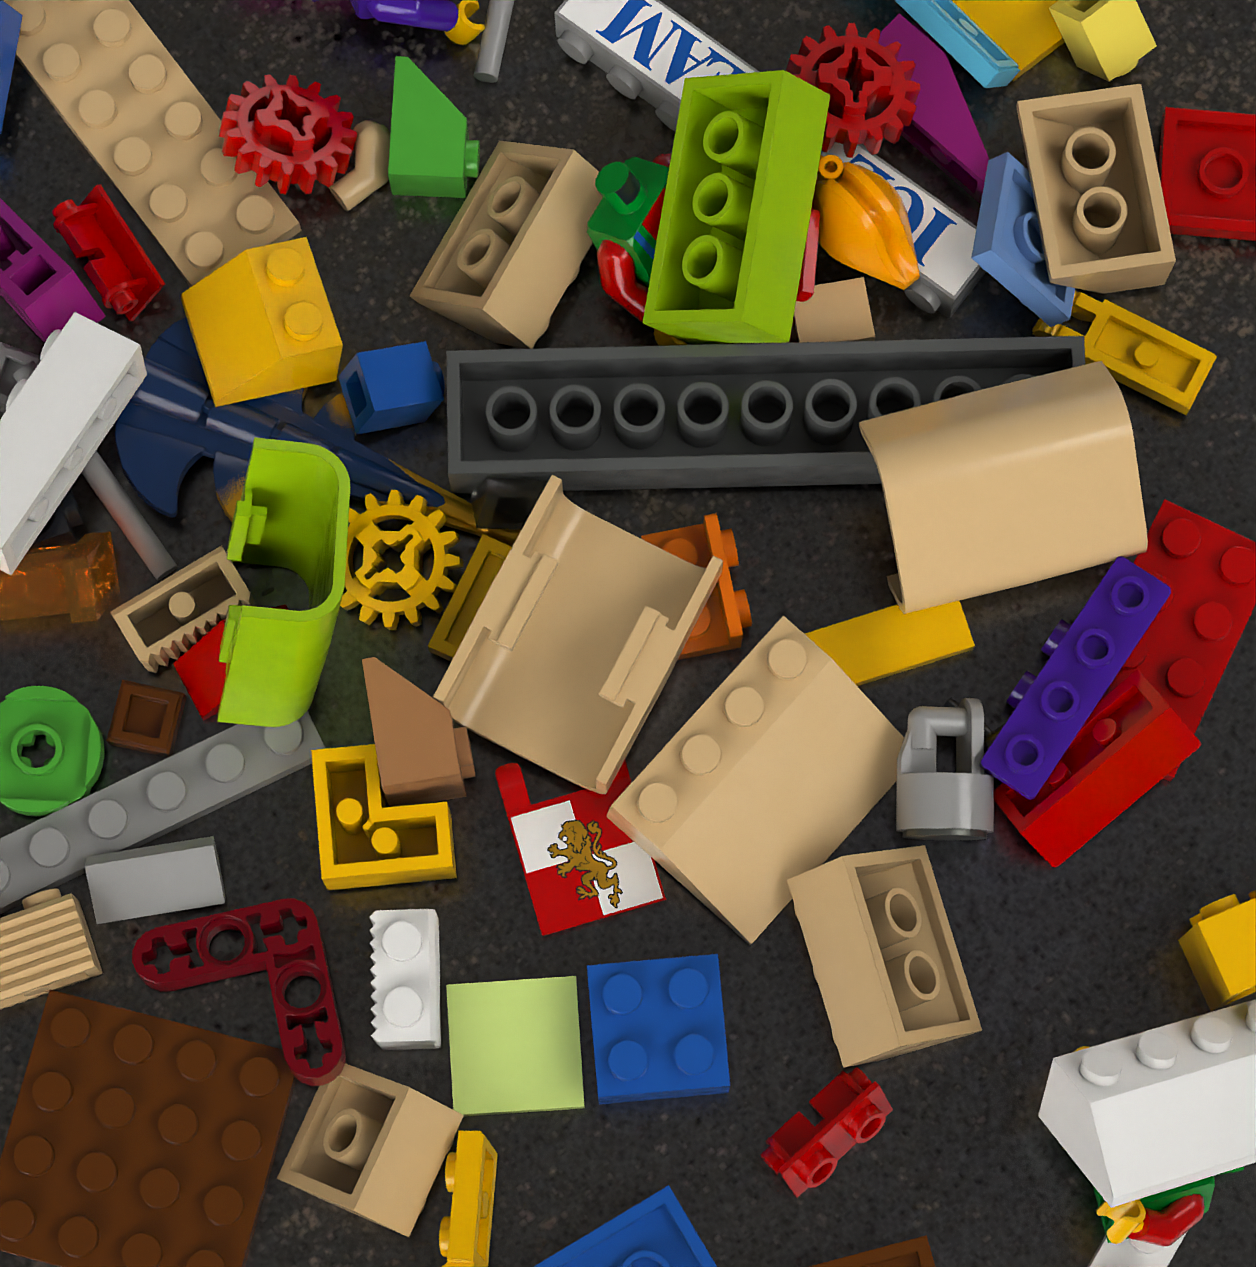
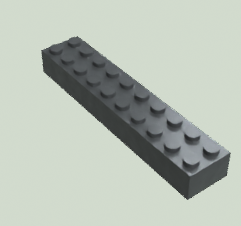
M1084 336L446 351L448 477L453 494L541 492L552 475L562 479L563 491L882 484L874 457L860 432L859 422L970 392L1085 365Z

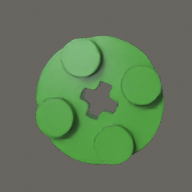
M49 686L24 687L6 695V700L0 703V803L16 813L37 817L48 816L89 796L91 788L100 776L104 762L102 733L89 710L67 692ZM36 735H46L47 744L56 748L53 758L46 759L43 767L33 768L31 759L22 757L23 746L29 747L34 745Z

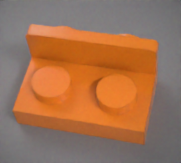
M717 513L704 515L703 524L641 536V539L699 567L707 568L712 556L723 560L722 573L678 660L741 648L742 628L751 627L752 620L745 589L733 590L729 568L739 566L732 529L720 530Z

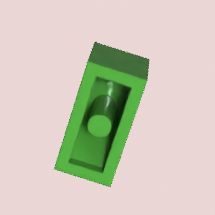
M396 56L388 177L392 195L466 198L467 177L478 178L480 141L469 140L467 118L409 57Z

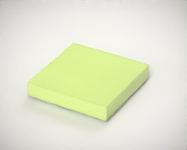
M576 976L446 985L453 1110L464 1116L585 1108Z

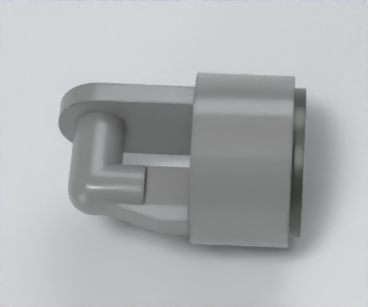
M963 698L959 707L919 706L909 713L908 729L897 758L896 831L903 832V838L920 840L987 839V833L994 832V777L985 775L984 770L980 767V762L984 756V711L979 699ZM937 736H956V773L936 772Z

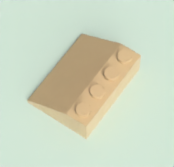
M783 615L611 805L606 817L745 942L751 945L791 901L792 895L787 879L823 865L897 781V758L904 737L837 663Z

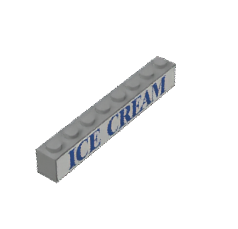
M564 0L554 13L556 37H558L557 42L566 54L582 64H586L590 60L608 73L606 75L607 80L621 94L630 99L640 96L654 106L658 118L675 132L685 78L759 72L660 0ZM836 142L827 153L821 151V156L835 155L843 163L850 162L881 175L895 188L902 198L908 213L920 278L906 288L904 292L909 300L920 309L928 313H934L937 310L950 319L986 273L971 258L977 227L876 154L872 155L862 144H857L853 158L846 157L843 144Z

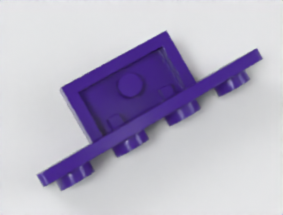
M1125 557L1116 558L1073 624L1071 625L1061 619L1045 642L1041 651L1050 656L1039 675L1036 677L1029 671H1026L1010 694L1006 703L1014 707L1015 710L983 756L980 767L1025 798L1034 799L1170 596L1171 588Z

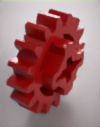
M848 23L844 36H837L829 25L825 26L822 29L819 43L806 36L802 39L798 55L791 54L786 68L787 72L830 94L821 149L823 152L827 153L836 142L843 144V150L848 158H853L857 144H864L872 155L878 154L883 138L895 144L900 139L904 125L910 126L917 108L914 104L920 92V83L910 81L916 65L914 61H897L902 46L898 41L886 47L878 43L880 30L874 28L867 38L858 36L855 23Z
M265 75L262 88L259 89L256 85L246 81L242 85L240 96L231 94L228 97L226 111L223 112L219 130V137L224 138L222 153L228 157L237 156L234 171L238 174L246 173L250 170L257 173L255 185L258 187H262L269 180L277 182L280 194H286L290 184H298L305 194H311L315 180L330 187L334 183L336 172L346 173L357 138V132L351 130L354 116L352 112H338L341 101L338 95H332L327 98L321 97L319 95L321 84L316 81L305 89L299 87L296 75H289L286 85H278L271 75Z

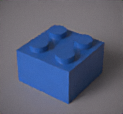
M718 954L587 965L599 1104L729 1093L730 1076Z

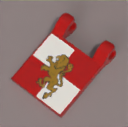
M626 760L621 765L606 794H599L584 789L532 805L520 766L517 763H509L496 769L497 784L542 936L666 900L655 860L606 817L611 805L632 783Z

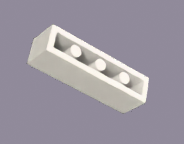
M76 312L73 313L62 330L56 329L47 338L42 348L40 363L28 380L23 378L14 386L7 400L6 412L0 419V570L9 575L13 574L147 376L140 344Z

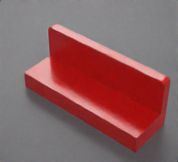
M1137 669L1098 702L1034 799H1027L1002 783L994 790V801L1019 833L1052 867H1058L1201 746V742Z

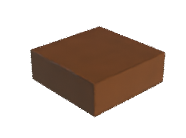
M122 680L106 741L112 746L167 758L172 756L187 699L186 695L182 692Z

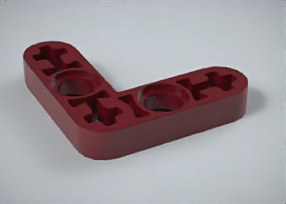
M295 898L280 899L169 924L145 932L136 941L132 950L134 968L140 979L149 988L159 992L175 991L267 970L283 1054L291 1073L301 1083L309 1086H323L334 1081L341 1074L346 1063V1050L322 932L313 909L305 902ZM288 917H294L299 926H307L306 929L298 932V942L287 945L281 935L262 938L267 948V951L258 953V943L250 927L252 924L260 923V928L264 935L276 933L283 930V919ZM226 929L240 932L245 938V946L236 958L230 961H220L210 955L209 944L218 932ZM196 937L197 951L204 963L203 966L194 968V962L190 955L174 958L170 961V971L164 974H160L155 965H147V962L157 958L156 948L161 946H168L172 955L192 952L187 939ZM299 976L313 977L321 985L318 999L306 1008H296L285 1001L287 985ZM328 1015L327 1022L317 1021ZM291 1023H315L317 1037L322 1047L332 1048V1052L323 1055V1066L311 1069L307 1059L297 1060L298 1054L302 1055L308 1051V1044L302 1025H298L290 1030L289 1026Z

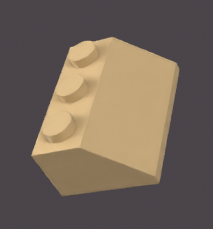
M1141 84L1017 101V113L1049 282L1102 294L1164 285L1176 262Z
M499 141L411 292L410 297L419 304L494 343L532 349L538 338L547 330L553 311L567 287L576 279L580 271V264L593 243L587 233V222L603 198L595 186V180L599 171L573 149Z
M925 845L841 856L787 879L794 902L795 914L802 928L813 965L814 977L820 988L832 1028L833 1040L838 1048L843 1068L885 1060L982 1031Z

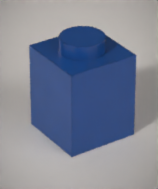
M426 341L356 353L338 376L356 434L425 422L444 400L445 383L443 373L439 364L432 361Z

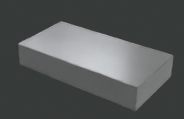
M214 836L85 858V871L97 924L225 903V889Z

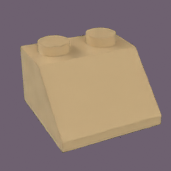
M345 1063L341 1074L334 1081L319 1086L277 1179L371 1222L409 1237L418 1216L424 1209L426 1198L445 1156L452 1147L455 1134L464 1115L408 1086Z

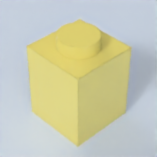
M1059 0L1049 7L1076 66L1108 82L1129 73L1136 67L1140 58L1157 46L1136 0Z

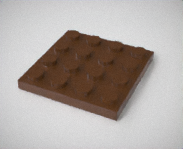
M50 989L0 1158V1251L58 1267H245L297 1080L288 1067L283 1049ZM301 1054L297 1055V1060L303 1058Z

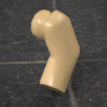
M372 120L362 121L353 129L357 132L355 168L329 187L337 202L347 212L389 180L388 164L391 133L385 125Z

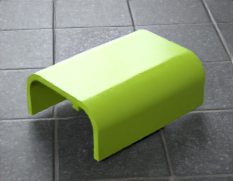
M254 437L241 501L237 500L227 547V560L239 563L284 567L296 572L308 587L309 609L296 611L246 605H229L219 654V662L226 663V678L218 709L217 722L266 727L285 726L300 719L308 711L313 701L329 651L344 592L350 503V478L346 467L334 453L319 445Z

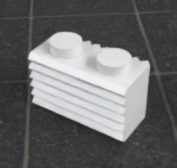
M434 909L376 910L369 917L374 925L370 929L374 938L370 942L374 953L370 956L374 966L370 970L375 977L370 982L375 990L371 995L375 1003L371 1008L375 1015L371 1023L376 1030L371 1036L382 1050L441 1048L439 919Z

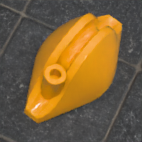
M820 155L812 209L820 211L819 244L831 257L840 263L905 290L920 278L908 213L902 198L895 188L881 175L857 164L843 163L835 155Z

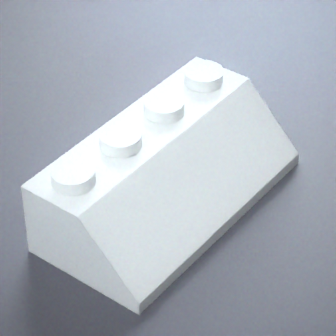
M1256 999L1053 1058L1038 1116L1111 1208L1256 1162Z

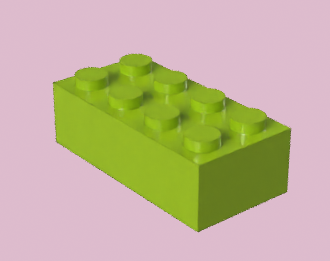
M785 70L685 78L643 324L689 344L783 343L790 341L830 94Z

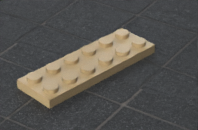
M3 0L23 15L16 58L190 287L244 250L288 241L302 231L299 221L269 182L262 187H258L255 185L257 173L250 170L246 173L238 174L234 171L237 156L228 157L222 153L224 138L219 137L220 118L129 0Z

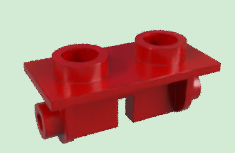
M101 184L92 189L79 206L72 199L57 205L52 211L56 219L53 227L57 233L63 236L76 258L85 256L89 258L90 261L83 269L102 296L104 306L106 308H114L118 315L125 314L129 321H134L162 289L165 282Z
M855 1067L849 1074L842 1070L809 1101L812 1108L823 1118L816 1126L798 1111L765 1141L769 1147L760 1154L761 1158L776 1174H781L797 1198L809 1187L814 1188L824 1183L836 1169L837 1161L857 1143H864L873 1138L883 1127L886 1116L893 1111L880 1085L876 1081L872 1083L858 1067Z

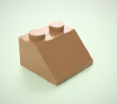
M377 658L362 659L381 786L389 807L425 804L466 797L464 779L476 777L467 727L455 728L451 712L447 707Z

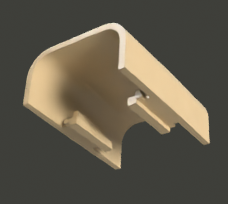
M1102 361L970 392L859 422L860 432L874 457L884 491L898 574L887 576L889 588L903 614L1030 584L1115 561L1116 558L1121 556L1126 558L1147 551V528L1132 425L1122 392Z
M552 475L492 582L433 698L450 710L453 721L463 727H467L470 731L576 785L599 794H606L696 625L722 573L723 560L712 556L707 568L691 564L580 508L563 494L562 479Z

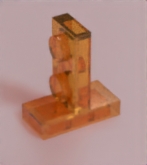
M111 531L85 534L77 544L29 549L12 575L0 570V621L70 613L71 623L97 621L120 593Z

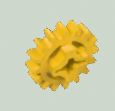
M398 490L390 491L387 505H381L373 494L365 495L367 511L359 514L349 507L348 521L350 525L348 526L344 586L347 591L342 596L340 606L348 611L361 603L359 620L368 625L380 613L382 614L385 628L389 630H396L399 623V615H405L409 622L417 627L422 625L420 609L427 606L431 610L441 613L444 609L436 596L441 590L454 593L457 587L447 577L448 570L464 567V560L449 554L448 549L460 542V537L455 531L440 532L448 517L440 509L426 517L424 514L427 509V500L420 495H416L407 507L404 506L402 493ZM390 519H403L413 522L411 525L407 524L400 531H383L376 525ZM360 541L364 546L363 566L354 574L353 556L357 543ZM432 544L434 566L429 579H427L423 575L424 554L432 548L430 545ZM390 547L398 553L403 551L400 558L405 566L398 573L389 568L384 569L387 562L382 554ZM386 589H404L411 596L394 602L373 598L376 595L380 596Z

